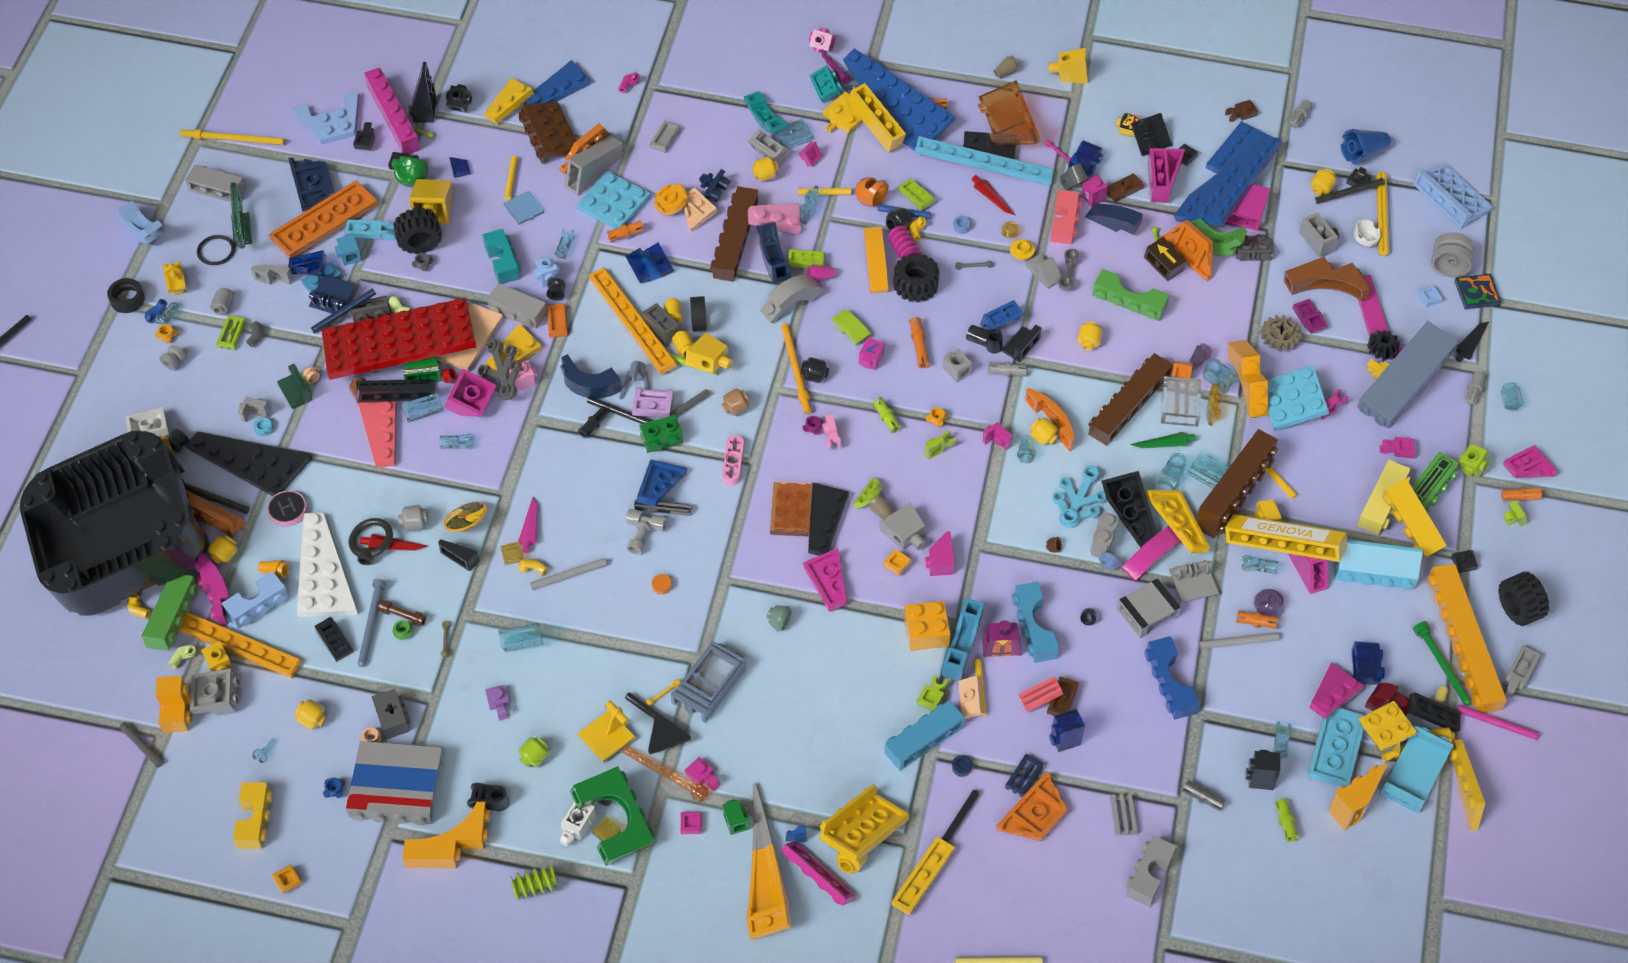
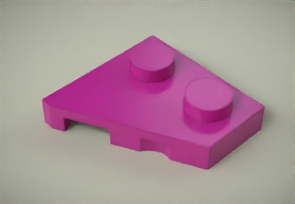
M1535 445L1509 457L1503 462L1505 468L1514 478L1554 477L1558 472Z

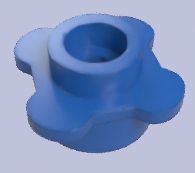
M329 778L325 780V790L323 791L325 798L330 796L341 798L344 795L342 790L345 781L343 779Z

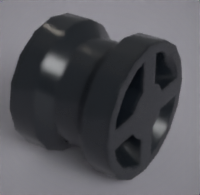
M559 278L550 279L547 284V297L554 301L562 300L565 296V282Z
M174 429L171 432L172 435L167 438L172 450L178 453L182 450V446L189 441V438L181 430Z

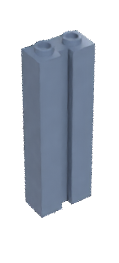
M1427 321L1359 399V410L1364 415L1374 416V420L1378 425L1389 428L1454 353L1459 341Z

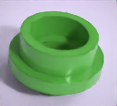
M400 620L395 623L392 631L395 638L405 640L412 635L413 628L409 622Z

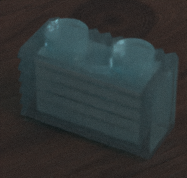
M539 623L498 630L500 646L505 652L543 645L542 631Z

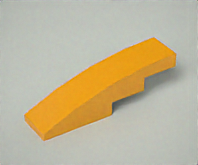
M882 227L863 228L870 293L888 292Z

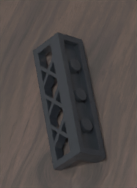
M432 379L356 381L358 403L429 401L434 399L435 385L432 384Z

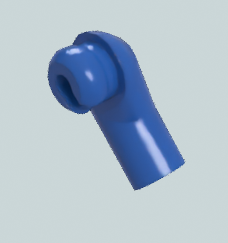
M159 299L156 306L146 311L144 317L147 323H154L161 316L167 306L166 300Z

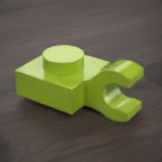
M950 430L945 431L942 436L932 438L925 443L924 455L928 460L943 453L946 447L956 444L955 437L948 439L951 436Z

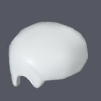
M1359 220L1355 224L1353 237L1360 245L1370 247L1379 242L1381 238L1380 228H1375L1372 220Z

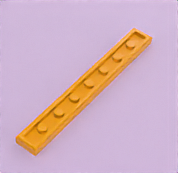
M605 267L589 274L590 281L659 374L662 375L676 368L677 364Z
M189 612L184 617L183 626L178 630L210 645L220 641L225 651L291 679L302 664L301 659Z

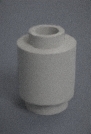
M228 288L217 290L210 304L211 310L217 315L226 314L233 301V292Z

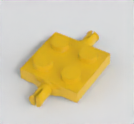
M846 91L823 110V115L830 120V123L825 126V130L829 133L837 127L849 134L863 122L848 103L850 94Z

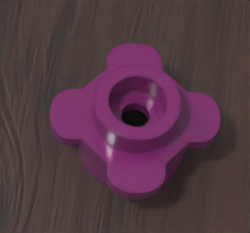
M809 416L806 418V424L803 425V431H809L814 435H818L824 421L817 416Z

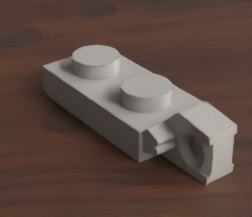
M1522 645L1506 676L1505 682L1509 683L1505 694L1512 697L1516 688L1522 690L1523 686L1525 687L1541 656L1540 653Z

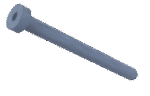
M374 579L372 583L374 592L359 654V667L366 665L381 593L387 584L382 579Z

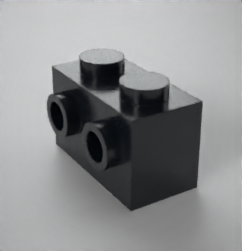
M1268 750L1254 752L1253 758H1249L1248 768L1245 770V780H1248L1249 788L1274 790L1280 774V753Z

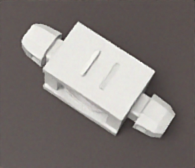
M574 801L561 822V844L569 846L574 841V838L579 841L582 840L596 817L595 805L597 802L578 810ZM583 814V819L581 821H576V823L574 824V820L576 818H581Z

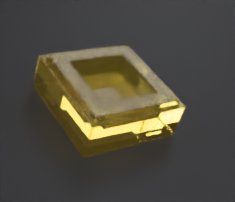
M520 542L500 546L505 565L518 563L524 559Z
M607 816L592 830V834L600 841H604L622 832L621 828Z

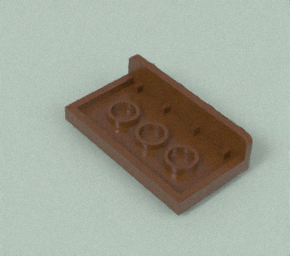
M548 102L522 105L521 112H519V121L522 122L525 133L528 134L530 144L534 147L536 157L540 160L541 164H546L547 157L567 156L577 140L559 103Z

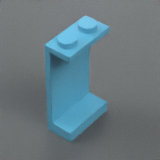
M1415 726L1417 734L1408 739L1380 794L1419 814L1453 744L1445 737H1437L1431 734V731L1425 727Z

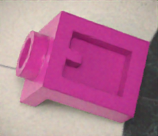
M998 422L984 430L983 443L985 445L994 439L995 443L998 446H1002L1006 451L1012 447L1013 435Z

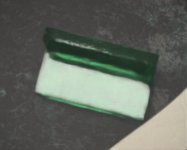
M295 363L288 366L290 376L278 380L277 384L291 409H295L313 400L310 389Z

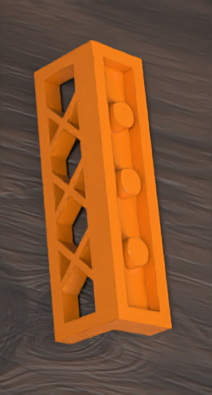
M185 489L189 495L190 507L193 508V515L196 519L231 537H234L245 524L242 518Z

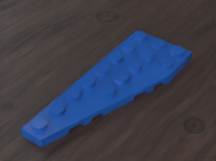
M854 48L843 59L844 64L859 85L865 83L906 133L903 143L915 151L919 136L937 140L956 120L953 114Z
M1271 136L1263 138L1189 194L1174 214L1175 221L1184 222L1189 220L1192 222L1201 218L1206 224L1223 226L1281 147L1282 139Z

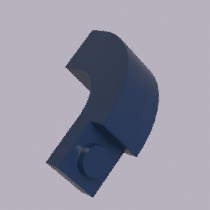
M776 222L757 225L761 254L770 279L776 283L792 278L789 262L784 258L781 250Z
M568 354L561 357L562 365L560 368L564 374L565 385L575 394L586 398L591 396L599 399L621 392V380L612 367L598 374H587L576 367Z

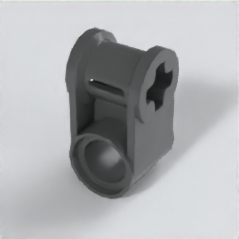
M1081 163L1070 167L1060 176L1061 185L1065 190L1088 180Z

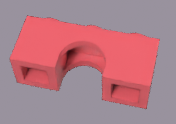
M1058 190L1054 215L1063 217L1053 218L1050 242L1071 244L1072 237L1076 238L1077 227H1074V224H1078L1079 213H1076V210L1080 211L1081 200H1078V192Z

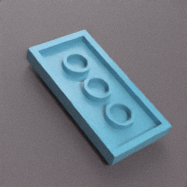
M1339 708L1326 720L1322 719L1307 777L1339 787L1350 785L1364 730L1358 719L1365 715Z

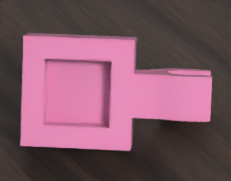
M833 414L825 415V423L822 424L824 435H828L826 446L828 449H831V443L835 442L839 448L841 447V439L837 434Z

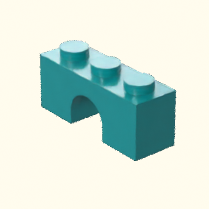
M503 229L482 234L484 247L489 259L501 257L492 260L498 283L505 284L519 280L521 266L519 261H515L516 253L514 248L509 246L511 245L509 235H505Z

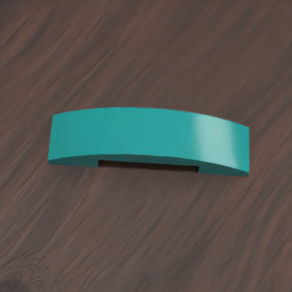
M760 91L744 96L751 114L766 132L774 133L788 128L785 121L780 116L776 117L767 106L766 98Z

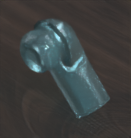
M172 302L162 315L158 314L156 316L155 322L161 325L168 324L179 309L178 304Z

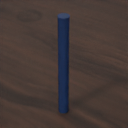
M372 288L310 327L314 334L375 296V290Z

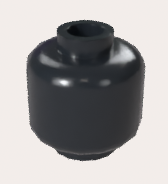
M897 208L886 216V226L890 231L898 226H905L908 229L912 224L911 214L905 208Z
M809 357L807 361H803L801 375H803L806 381L821 383L824 378L827 379L829 368L826 367L825 360Z

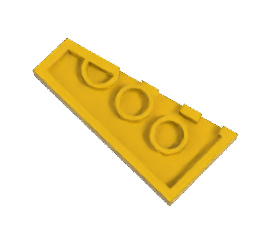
M1148 490L1146 493L1147 499L1189 552L1207 553L1210 546L1181 490Z
M1462 739L1454 740L1449 758L1453 762L1470 831L1478 830L1485 800Z

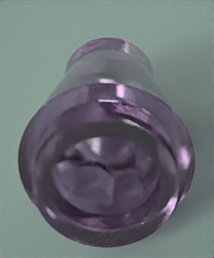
M1201 343L1196 346L1188 362L1193 363V371H1196L1199 366L1211 358L1212 349L1208 345Z

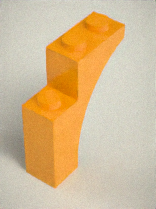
M1246 340L1228 342V360L1234 366L1239 376L1248 416L1253 418L1268 415V380L1260 373V355Z
M476 802L470 814L459 825L441 835L425 839H405L403 852L405 868H456L457 861L461 860V849H484V842H488L486 822H490V810H487L485 802Z

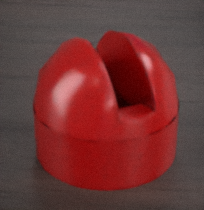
M452 367L442 371L441 378H444L443 382L452 383L457 380V374Z

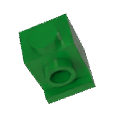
M732 799L722 804L723 816L730 835L750 830V819L747 817L745 807H741L738 800Z

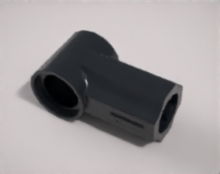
M975 325L969 327L966 340L986 347L987 351L993 354L999 353L1002 350L1003 335L1001 331L996 329L988 331Z

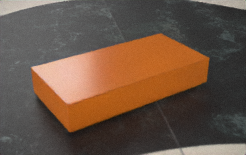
M565 304L547 305L549 338L567 336Z

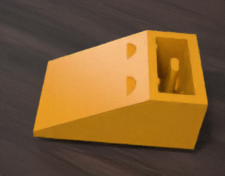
M1386 763L1379 767L1377 765L1372 767L1365 776L1362 777L1360 775L1349 786L1346 787L1344 785L1336 790V795L1331 801L1332 805L1329 813L1344 831L1361 821L1387 767Z

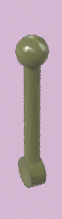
M448 621L442 623L444 636L441 656L443 658L449 655L447 651V636L450 623Z

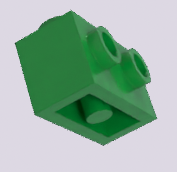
M676 415L639 425L640 436L647 453L657 452L661 449L683 443V432Z

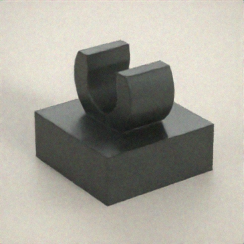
M1360 166L1359 169H1354L1347 178L1346 184L1356 186L1369 182L1371 175L1366 173L1367 169Z
M1473 550L1456 552L1451 556L1458 573L1474 571L1478 568Z

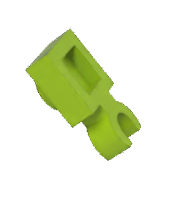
M937 675L932 678V687L926 684L917 699L918 705L930 711H934L944 697V693L941 691H944L947 687L946 679L942 684L936 683L938 680Z

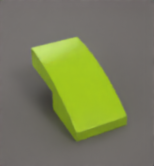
M847 309L831 319L841 333H846L854 345H857L871 334Z

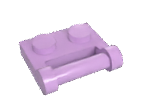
M636 387L632 415L662 418L670 416L674 390L642 389V387Z

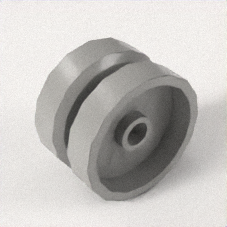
M1452 232L1440 235L1435 239L1433 246L1432 268L1436 273L1452 278L1466 275L1472 267L1473 241L1461 233Z

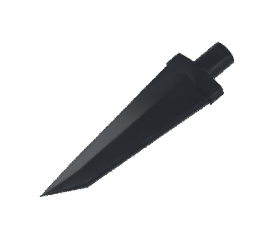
M1489 321L1478 324L1457 345L1456 351L1458 355L1455 357L1457 362H1462L1464 358L1468 360L1472 358Z

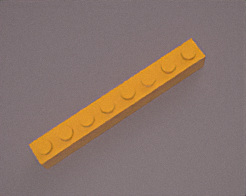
M1456 565L1432 567L1427 577V582L1432 587L1434 601L1436 604L1438 603L1440 608V618L1444 620L1446 634L1451 638L1453 653L1457 655L1459 660V669L1464 673L1466 688L1470 690L1472 695V704L1476 707L1477 711L1482 713L1501 711L1507 700Z

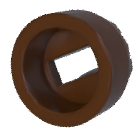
M1052 537L1046 541V549L1049 552L1058 553L1061 551L1062 542L1059 537Z

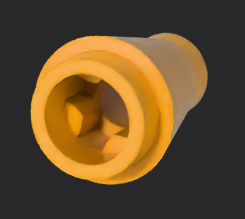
M284 560L260 561L258 571L265 574L273 571L279 579L286 578L289 573V564Z

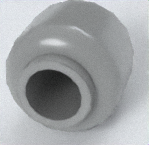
M420 505L403 507L402 514L398 515L400 526H404L408 532L424 529L425 524L428 523L426 509H422Z

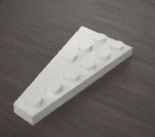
M304 513L297 616L358 615L324 513Z

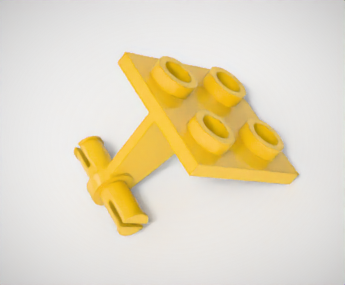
M611 700L605 704L608 711L577 733L580 739L603 763L635 739V736L626 728L630 719L623 714L621 707H617Z
M1395 701L1358 719L1380 752L1391 747V751L1381 755L1385 763L1393 758L1398 759L1406 743L1400 745V742L1417 734V731Z

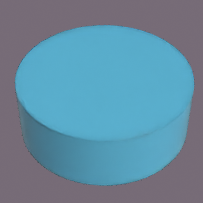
M259 418L253 425L255 433L261 437L270 435L274 429L272 421L268 418Z

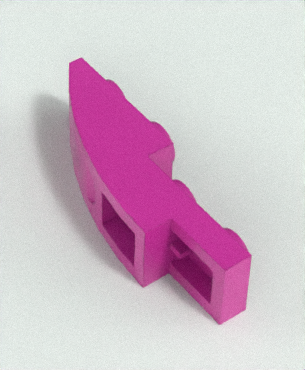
M199 552L197 556L198 561L195 564L197 573L200 572V577H197L199 588H203L205 595H208L210 604L213 603L214 608L210 609L212 619L217 620L218 625L225 626L227 625L226 615L221 603L230 598L228 590L216 566L208 557Z

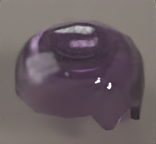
M1262 589L1254 597L1253 605L1261 615L1280 617L1283 614L1285 603L1279 591L1275 589Z

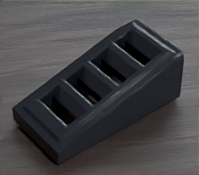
M442 539L438 541L440 553L467 571H471L479 563L477 551Z
M332 617L315 625L317 635L336 662L354 652ZM339 639L341 640V641H339V642H337V643H335L334 645L331 646L332 643L338 641ZM343 645L345 646V648L339 650L338 652H335L336 649L342 647Z

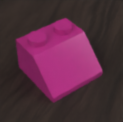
M462 369L444 408L460 416L481 417L497 385Z

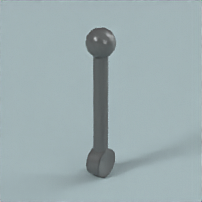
M990 260L984 263L962 264L957 262L955 264L957 270H961L962 267L987 266L990 268L993 266V262Z

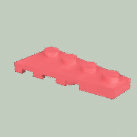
M396 402L358 403L375 466H395Z

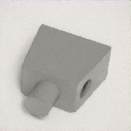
M908 503L881 521L882 534L900 548L906 549L913 544L917 550H920L926 545V541L923 539L925 536V524L911 503Z

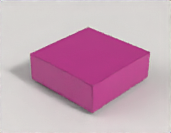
M681 812V835L702 834V812Z

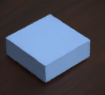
M1434 285L1417 292L1418 297L1426 308L1441 303L1443 297Z

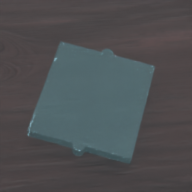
M529 191L519 196H514L513 199L503 203L519 225L533 220L544 213L543 208Z

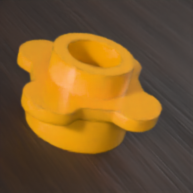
M163 324L158 328L155 336L157 339H162L165 343H169L173 336L178 334V331L169 324Z
M935 407L931 409L930 415L926 416V421L941 427L943 421L948 418V414L942 408Z

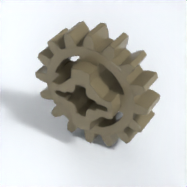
M1275 315V319L1269 317L1268 321H1264L1261 328V339H1265L1264 344H1270V349L1276 347V350L1279 351L1280 348H1283L1285 352L1287 347L1292 350L1294 345H1298L1302 334L1300 333L1301 327H1297L1298 322L1292 323V318L1290 317L1287 320L1285 315L1282 318Z

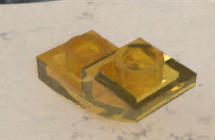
M1213 383L1211 386L1206 408L1207 422L1210 426L1213 425L1215 419L1219 420L1222 412L1219 409L1221 403L1219 401L1221 393L1218 392L1220 385Z

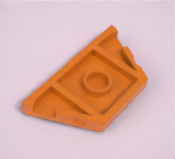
M598 123L574 142L565 159L569 160V158L612 135ZM568 162L559 168L563 174L567 172Z
M1189 220L1180 223L1177 227L1160 237H1164L1187 260L1186 264L1206 281L1211 280L1213 241Z
M1046 772L996 825V830L1042 841L1065 816L1068 809L1064 801L1061 800L1060 793L1057 787L1054 786L1049 772Z

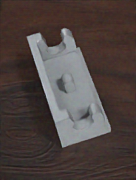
M761 130L757 131L748 141L755 151L764 157H771L773 161L776 160L778 166L790 152L789 149L770 138Z

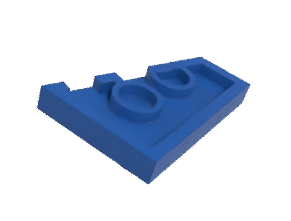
M650 459L636 502L656 506L687 473V468Z

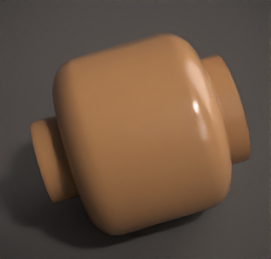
M736 388L723 396L724 403H722V406L726 413L731 412L733 416H737L749 408L748 403H750V400L744 390Z

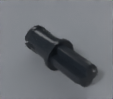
M605 406L601 407L593 416L588 417L586 423L578 429V433L583 438H587L596 428L600 427V423L610 414V411Z

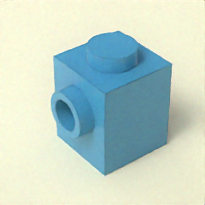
M354 234L336 239L338 244L335 247L337 257L341 256L344 266L362 261Z

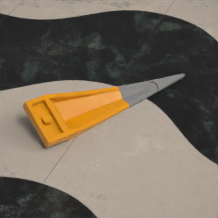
M755 783L753 784L752 868L747 911L749 938L752 940L792 927L789 913L791 908L759 787Z

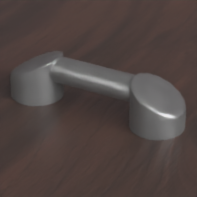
M1068 249L1064 253L1067 269L1065 276L1059 279V288L1064 291L1074 288L1072 275L1074 267L1079 262V252L1076 249Z

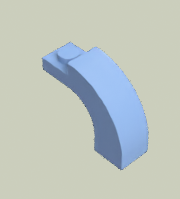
M133 201L114 212L123 226L137 240L144 244H149L162 235L158 229L162 226L159 220L155 222L149 221L139 211Z

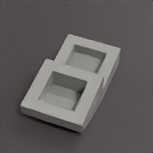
M257 265L251 268L253 278L258 282L271 285L273 280L290 285L293 281L291 270L288 267Z

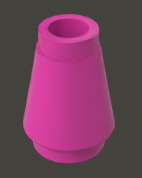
M812 264V266L807 268V275L813 277L818 282L834 278L835 271L833 267Z

